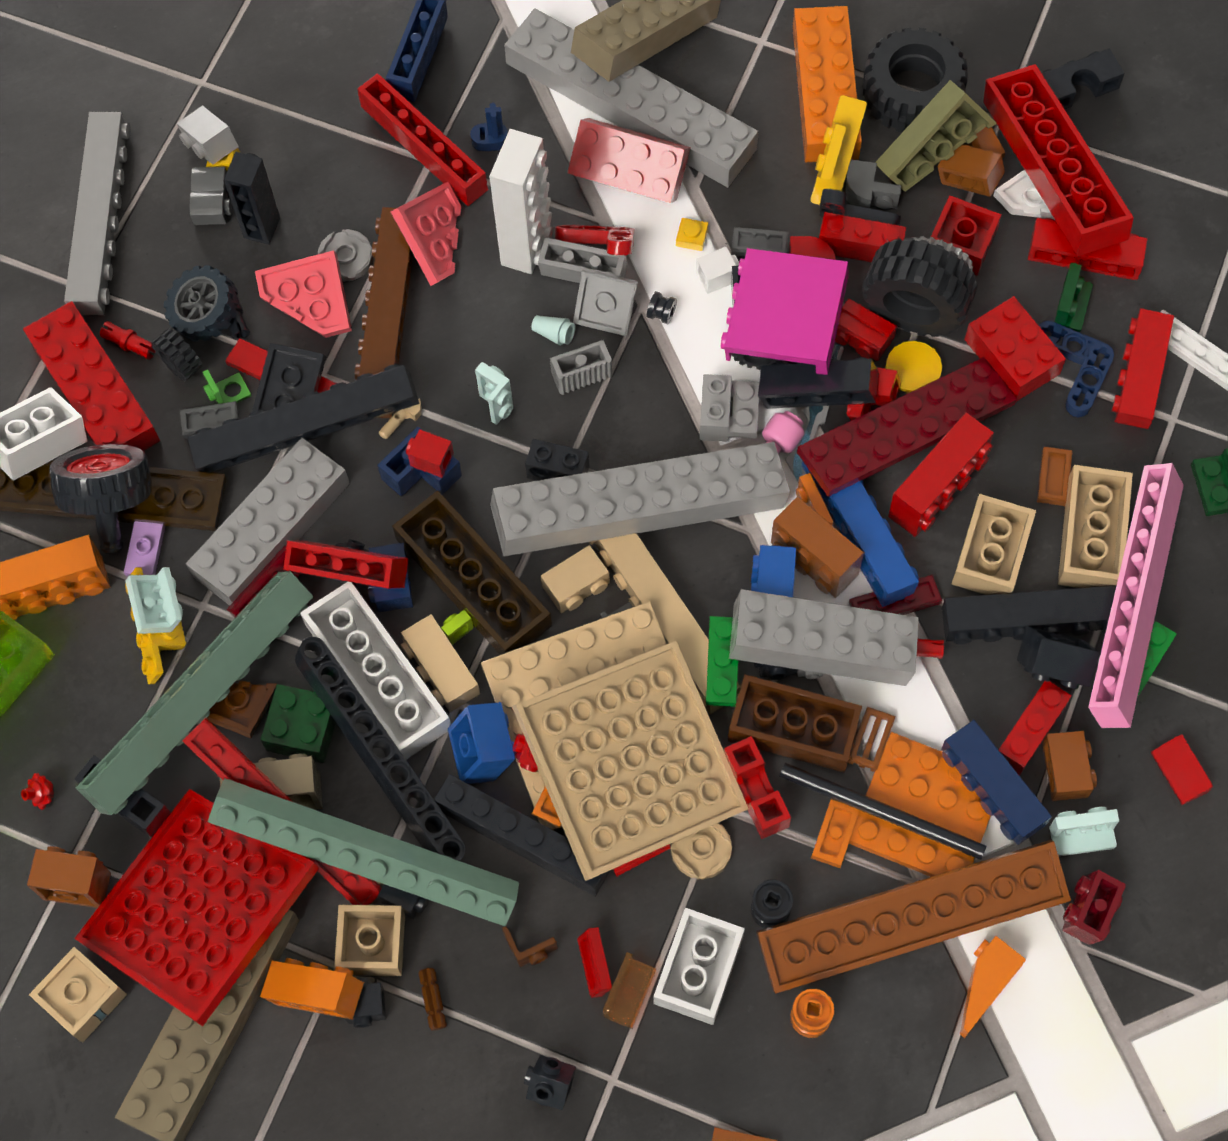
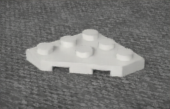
M1025 170L994 191L993 196L1012 215L1051 218L1055 220Z

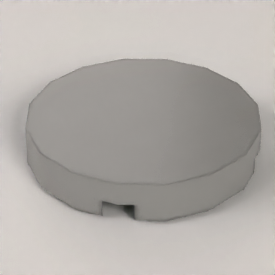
M350 229L342 230V232L336 234L335 232L329 234L321 242L318 249V254L333 250L336 252L342 282L353 281L362 277L369 270L373 262L372 247L367 237L358 231Z

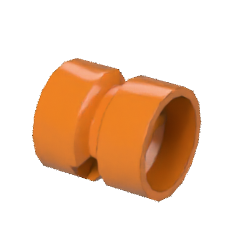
M819 989L802 991L795 998L790 1013L794 1030L807 1038H816L823 1035L828 1030L832 1021L834 1004L831 997L824 991Z

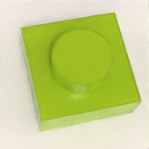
M465 610L459 614L454 613L450 615L441 627L452 645L474 628L472 618Z

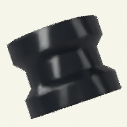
M655 291L649 302L646 317L661 319L662 323L668 325L674 315L677 298L672 296L666 298L663 297L662 293Z

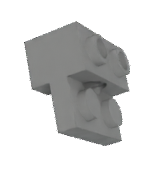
M703 374L700 440L728 442V437L757 438L759 382L731 381V375ZM730 401H733L732 416H730Z

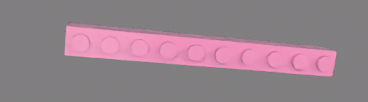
M1173 463L1144 466L1088 706L1101 728H1131L1184 486Z

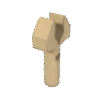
M420 398L418 399L419 404L396 411L380 429L379 435L384 439H388L405 419L411 418L416 421L422 412Z

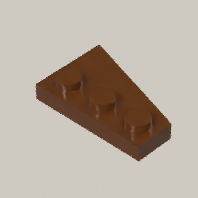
M248 681L233 683L229 688L230 693L220 702H216L209 709L210 714L207 719L211 723L252 738L273 700L277 684L254 685Z

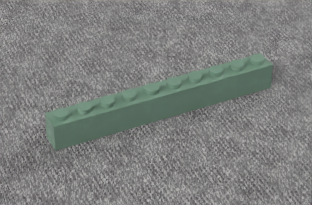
M291 571L278 572L82 780L76 789L100 813L112 815L113 813L120 812L127 805V798L134 790H140L148 782L149 778L147 776L155 768H160L167 762L170 757L168 755L175 746L184 743L182 740L189 734L194 725L199 724L205 717L209 716V709L216 702H220L230 693V686L236 680L239 681L244 678L250 671L249 666L254 660L263 657L270 649L268 645L275 638L281 637L289 629L288 624L294 617L300 616V612L308 608L307 603L313 598V595Z
M226 778L223 779L207 821L502 926H506L517 900L519 886L517 881Z

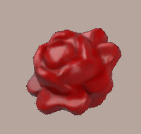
M34 773L33 777L27 781L28 788L22 789L21 796L24 801L32 800L34 807L38 806L39 809L43 810L47 804L51 803V798L54 797L53 784L45 776Z

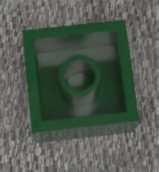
M277 684L261 742L268 752L287 756L306 754L307 757L312 756L315 762L324 763L336 722L315 692Z

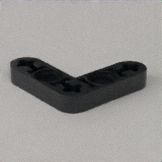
M823 189L820 200L821 217L824 216V212L893 225L900 224L901 216L897 214L847 204V193L839 190Z

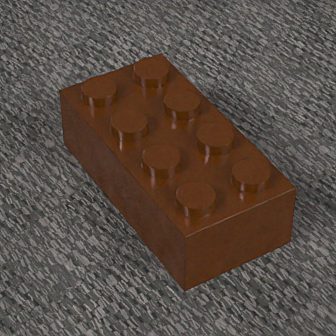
M745 674L729 727L728 741L737 743L752 736L759 750L845 773L862 706Z

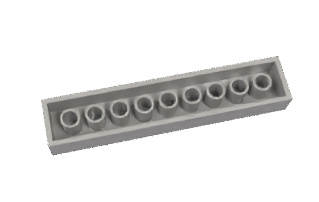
M536 8L531 11L505 43L506 64L619 127L691 147L686 165L727 188L757 150L758 131L640 65L633 67L608 82L571 53L574 29Z
M775 442L497 487L493 488L490 506L503 556L633 533L637 534L782 509L789 497L790 489Z

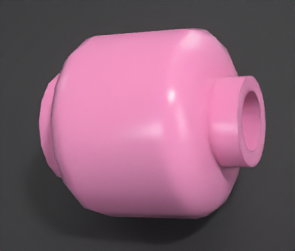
M789 411L775 413L764 427L762 436L766 443L775 442L778 455L780 452L792 453L804 437L805 433L802 427L804 423L799 417Z

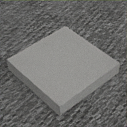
M584 268L581 273L573 323L627 336L638 281Z

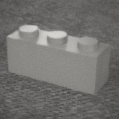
M546 237L544 238L538 260L541 275L580 283L581 273L584 268L625 278L628 268L626 255H611L604 249Z

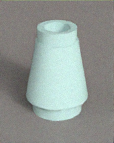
M536 315L532 322V331L558 345H568L574 337L575 324L570 322L568 318Z

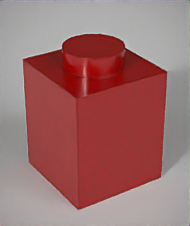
M420 429L416 437L409 440L406 448V454L408 455L411 467L441 478L454 454L452 441Z

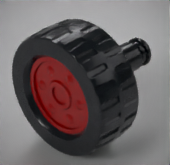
M104 444L73 450L56 458L49 468L50 484L56 506L70 514L95 515L98 539L101 543L100 550L107 554L121 551L123 542H121L122 534L118 512L142 503L150 496L152 491L151 473L145 452L130 445Z

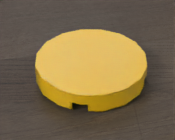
M908 341L892 349L888 355L885 369L898 372L901 380L900 390L908 394L939 379L942 363L940 356L934 348L926 343Z

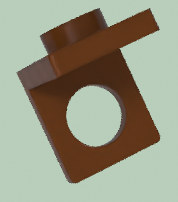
M507 926L502 928L519 967L531 963V965L539 964L549 957L548 953L558 949L557 942L552 937L519 953Z

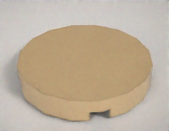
M719 823L671 844L673 862L678 869L691 878L701 880L715 877L721 873L729 863L732 852L730 835L723 825Z

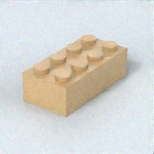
M1080 465L1073 466L1068 478L1058 585L1076 588L1117 586L1127 543L1133 473Z

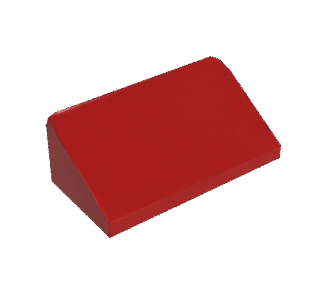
M1182 734L1151 751L1152 756L1182 805L1208 793L1213 788L1210 779Z

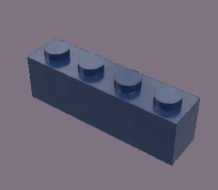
M446 0L416 1L386 76V81L407 101L415 102L448 19Z
M972 720L945 739L941 748L944 760L950 767H956L962 775L961 780L965 787L971 792H976L981 799V806L988 815H994L1001 824L1000 829L1008 840H1014L1017 845H1020L1048 824L1052 817L975 720Z

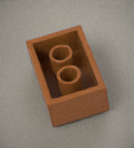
M798 496L773 520L772 546L796 547V570L802 575H809L816 581V586L823 593H830L836 599L859 575L864 552Z

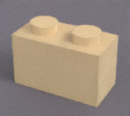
M590 545L540 576L542 588L560 613L576 609L583 603V599L591 594H600L610 583L609 571Z

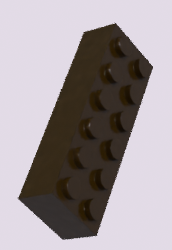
M438 490L392 525L396 540L399 543H404L405 550L460 611L465 610L469 614L475 628L500 655L529 645L552 626L551 613Z

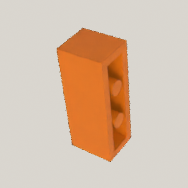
M286 958L285 962L271 961L260 995L261 998L277 1006L353 1020L364 982L353 977L354 972L352 970L336 966L335 970L332 971L328 970L327 966L315 962H310L308 967L303 966V962L291 958Z

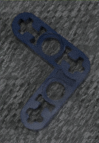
M1044 321L1039 324V327L1045 334L1047 331L1052 333L1049 339L1063 356L1070 361L1082 365L1068 394L1065 407L1072 416L1083 417L1089 413L1113 361L1114 351L1106 343L1055 322ZM1060 336L1064 337L1061 345H1058ZM1076 341L1081 345L1082 349L1076 352L1071 351L1067 348L1066 343ZM1102 353L1104 358L1099 368L1093 366L1098 354ZM1086 374L1095 376L1097 384H1085L1082 376ZM1083 392L1086 395L1083 404L1078 407L1075 403L1080 393Z

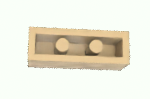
M432 614L401 632L404 641L400 645L409 660L414 657L419 665L416 671L424 683L430 681L435 689L431 693L441 706L445 704L449 712H452L480 695L478 683Z

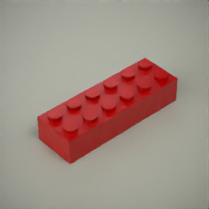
M72 301L23 328L31 345L68 403L82 416L85 430L95 445L122 444L134 446L144 451L160 442L150 420Z

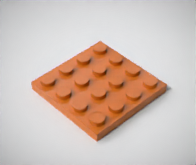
M894 732L890 733L866 796L979 843L982 841L991 817L981 806V799L976 792H971L965 787L961 780L962 775L956 767L952 768L946 763L942 756V751ZM861 810L859 811L849 844L930 877L971 865L975 857Z

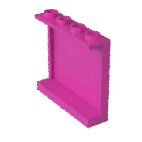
M747 248L745 259L741 258L739 262L738 275L741 276L740 281L735 283L733 287L732 299L735 300L733 308L729 307L726 323L729 324L728 332H723L720 347L725 350L726 361H730L732 353L813 364L816 366V374L828 375L849 278L848 261Z

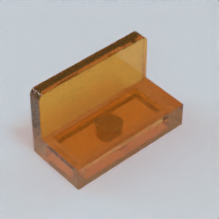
M627 952L603 1008V1017L633 1029L656 974V968L634 960L633 954Z

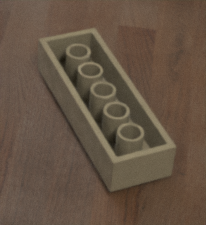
M621 0L575 27L571 53L610 82L716 19L721 0Z

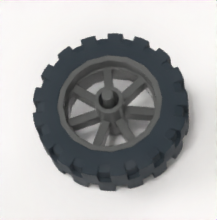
M204 265V268L195 266L193 270H186L181 273L182 276L172 282V288L168 289L166 293L168 298L164 301V308L167 312L164 314L165 318L169 321V325L185 338L199 342V339L208 341L212 336L218 337L221 335V331L231 325V319H235L237 315L236 306H239V299L237 298L239 293L233 281L219 269H214L209 265ZM210 288H215L213 292L208 294Z

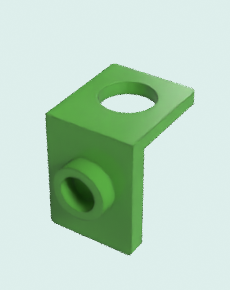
M203 371L207 385L203 386L210 401L216 400L218 404L233 401L238 403L251 397V393L240 373H236L215 384L209 371ZM230 384H238L241 387V391L237 396L230 397L225 394L226 387Z

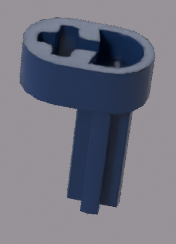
M490 103V108H485L486 123L477 124L471 130L472 146L478 151L501 150L508 134L506 126L503 125L501 107H496L495 103ZM484 134L485 140H480V135Z

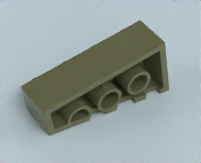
M949 80L875 163L894 183L901 185V189L906 192L934 170V165L944 159L947 161L955 155L954 150L965 142L971 143L977 138L976 134L985 127L991 128L997 122L963 90Z

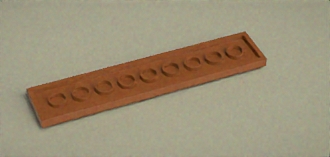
M1048 840L758 930L756 933L773 992L776 994L1070 902L1071 898L1055 842Z

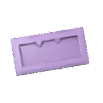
M134 522L124 568L125 576L128 577L135 567H142L143 575L156 574L165 531L163 524Z

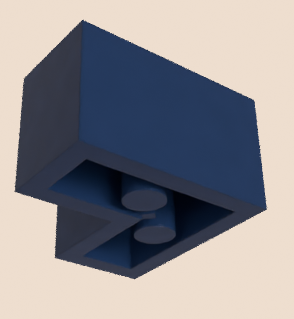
M420 427L414 429L377 465L381 480L401 497L421 478L443 495L462 476L460 463L453 456L442 478L410 466L406 448L409 440L416 437L419 429L422 430Z

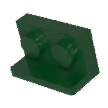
M1070 263L1054 322L1081 332L1093 284L1084 281V277L1079 276L1082 265Z
M1226 448L1219 456L1195 459L1191 463L1206 516L1228 513V448Z

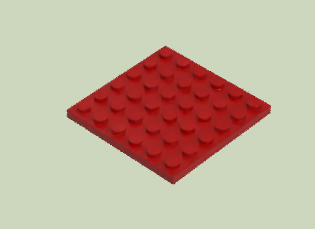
M189 789L74 939L203 1027L313 878L319 867L300 854L207 822L214 803Z

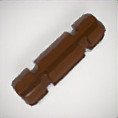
M425 968L420 970L418 974L420 983L423 985L421 989L427 1014H429L427 1017L428 1024L431 1030H440L445 1028L447 1024L445 1015L441 1012L443 1011L439 986L435 983L437 982L436 971L434 968Z

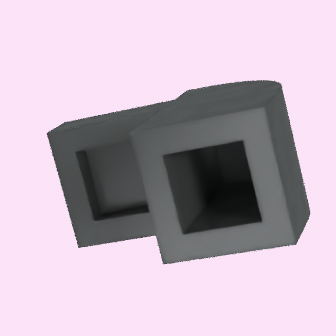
M851 159L845 187L849 204L870 208L871 205L881 209H897L901 185L874 182L877 163Z

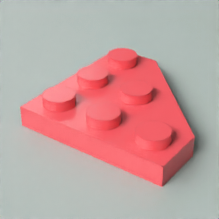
M448 181L391 211L430 286L455 272V263L452 262L453 250L457 249L459 229L456 228V218L460 216L461 204Z
M334 250L255 271L259 296L265 302L325 338L352 331L338 257Z

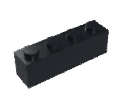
M235 152L224 182L243 238L269 245L280 220V215L263 159L252 153L243 154Z
M864 357L844 361L831 359L828 375L816 374V366L813 364H784L776 362L771 365L761 366L758 397L766 409L876 403L879 372L873 360Z

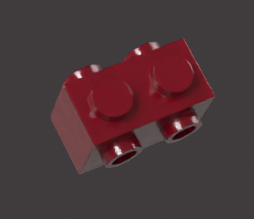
M1100 870L1085 876L1083 875L1075 886L1074 891L1077 895L1074 902L1070 903L1064 912L1063 920L1065 924L1062 931L1088 945L1103 941L1110 932V923L1113 915L1122 903V894L1126 884Z

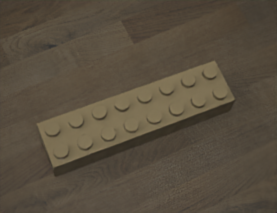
M288 910L203 1027L176 1008H173L115 1116L116 1119L159 1141L185 1140L261 995L271 961H279L300 921L293 911Z

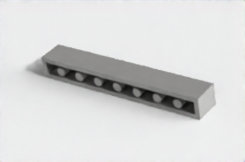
M89 112L64 299L65 304L72 301L81 315H104L105 305H108L110 301V292L107 288L108 280H112L113 268L110 262L111 256H115L116 244L113 238L114 232H118L119 221L116 216L117 209H120L122 204L119 190L120 185H124L122 165L123 162L127 161L125 141L130 138L129 123H125L121 112Z

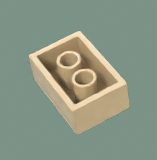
M979 494L952 585L985 595L1012 593L1036 510Z

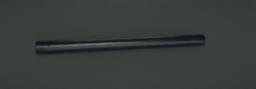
M785 763L779 776L781 778L981 860L987 846L788 763Z

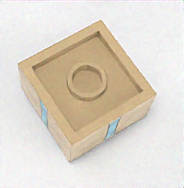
M75 947L67 953L29 994L30 997L82 1043L127 995Z

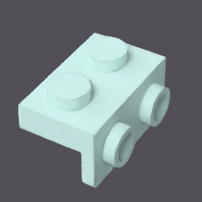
M481 362L475 369L479 396L488 401L491 422L497 425L502 418L506 419L513 410L510 379L505 377L504 373L496 366L492 365L490 367Z
M163 567L157 575H129L125 582L138 634L172 632L182 620L183 610L177 600L175 592L176 582L171 576L170 568Z
M1095 807L1084 814H1076V811H1066L1059 813L1058 817H1055L1049 827L1058 856L1115 849L1117 846L1113 829L1118 824L1119 817L1117 809L1107 810L1106 807Z

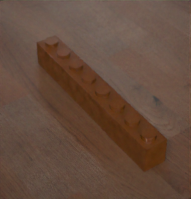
M382 207L381 218H376L375 231L378 234V241H373L372 257L375 258L374 265L369 267V282L372 283L371 290L367 289L365 294V305L368 306V312L362 316V330L365 333L364 339H359L358 354L361 355L360 364L356 363L355 380L363 374L372 373L375 375L384 372V368L399 364L414 254L391 211L396 209L392 207ZM392 413L378 418H391Z

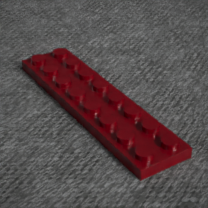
M983 357L798 446L797 454L829 497L939 443L966 412L981 422L1014 406L1017 398Z

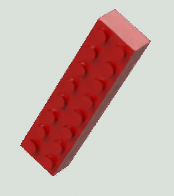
M1034 64L986 79L983 103L994 121L997 122L996 124L1077 256L1129 240L1134 217L1037 65Z

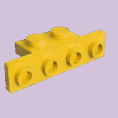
M844 95L840 96L831 128L827 127L823 143L826 144L824 154H819L815 170L818 171L810 199L812 203L820 205L823 189L842 191L867 106L865 101Z
M135 567L130 575H143L142 567ZM131 607V618H132L133 621H135V620H134L133 611H132V607ZM181 621L172 632L138 634L137 632L136 643L141 648L143 656L142 672L147 676L148 684H155L163 674L159 651L182 650L185 647L186 641Z

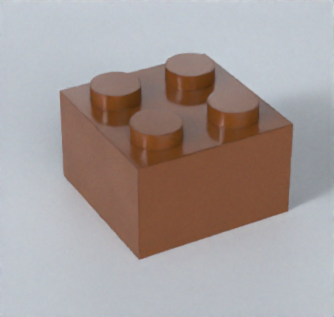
M48 846L47 850L36 849L27 886L41 899L46 901L98 908L106 898L111 872L96 857V854L92 852L78 851L76 855L66 853L65 849Z

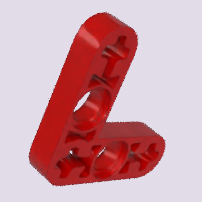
M588 225L555 226L556 240L570 243L607 244L608 254H632L634 228Z

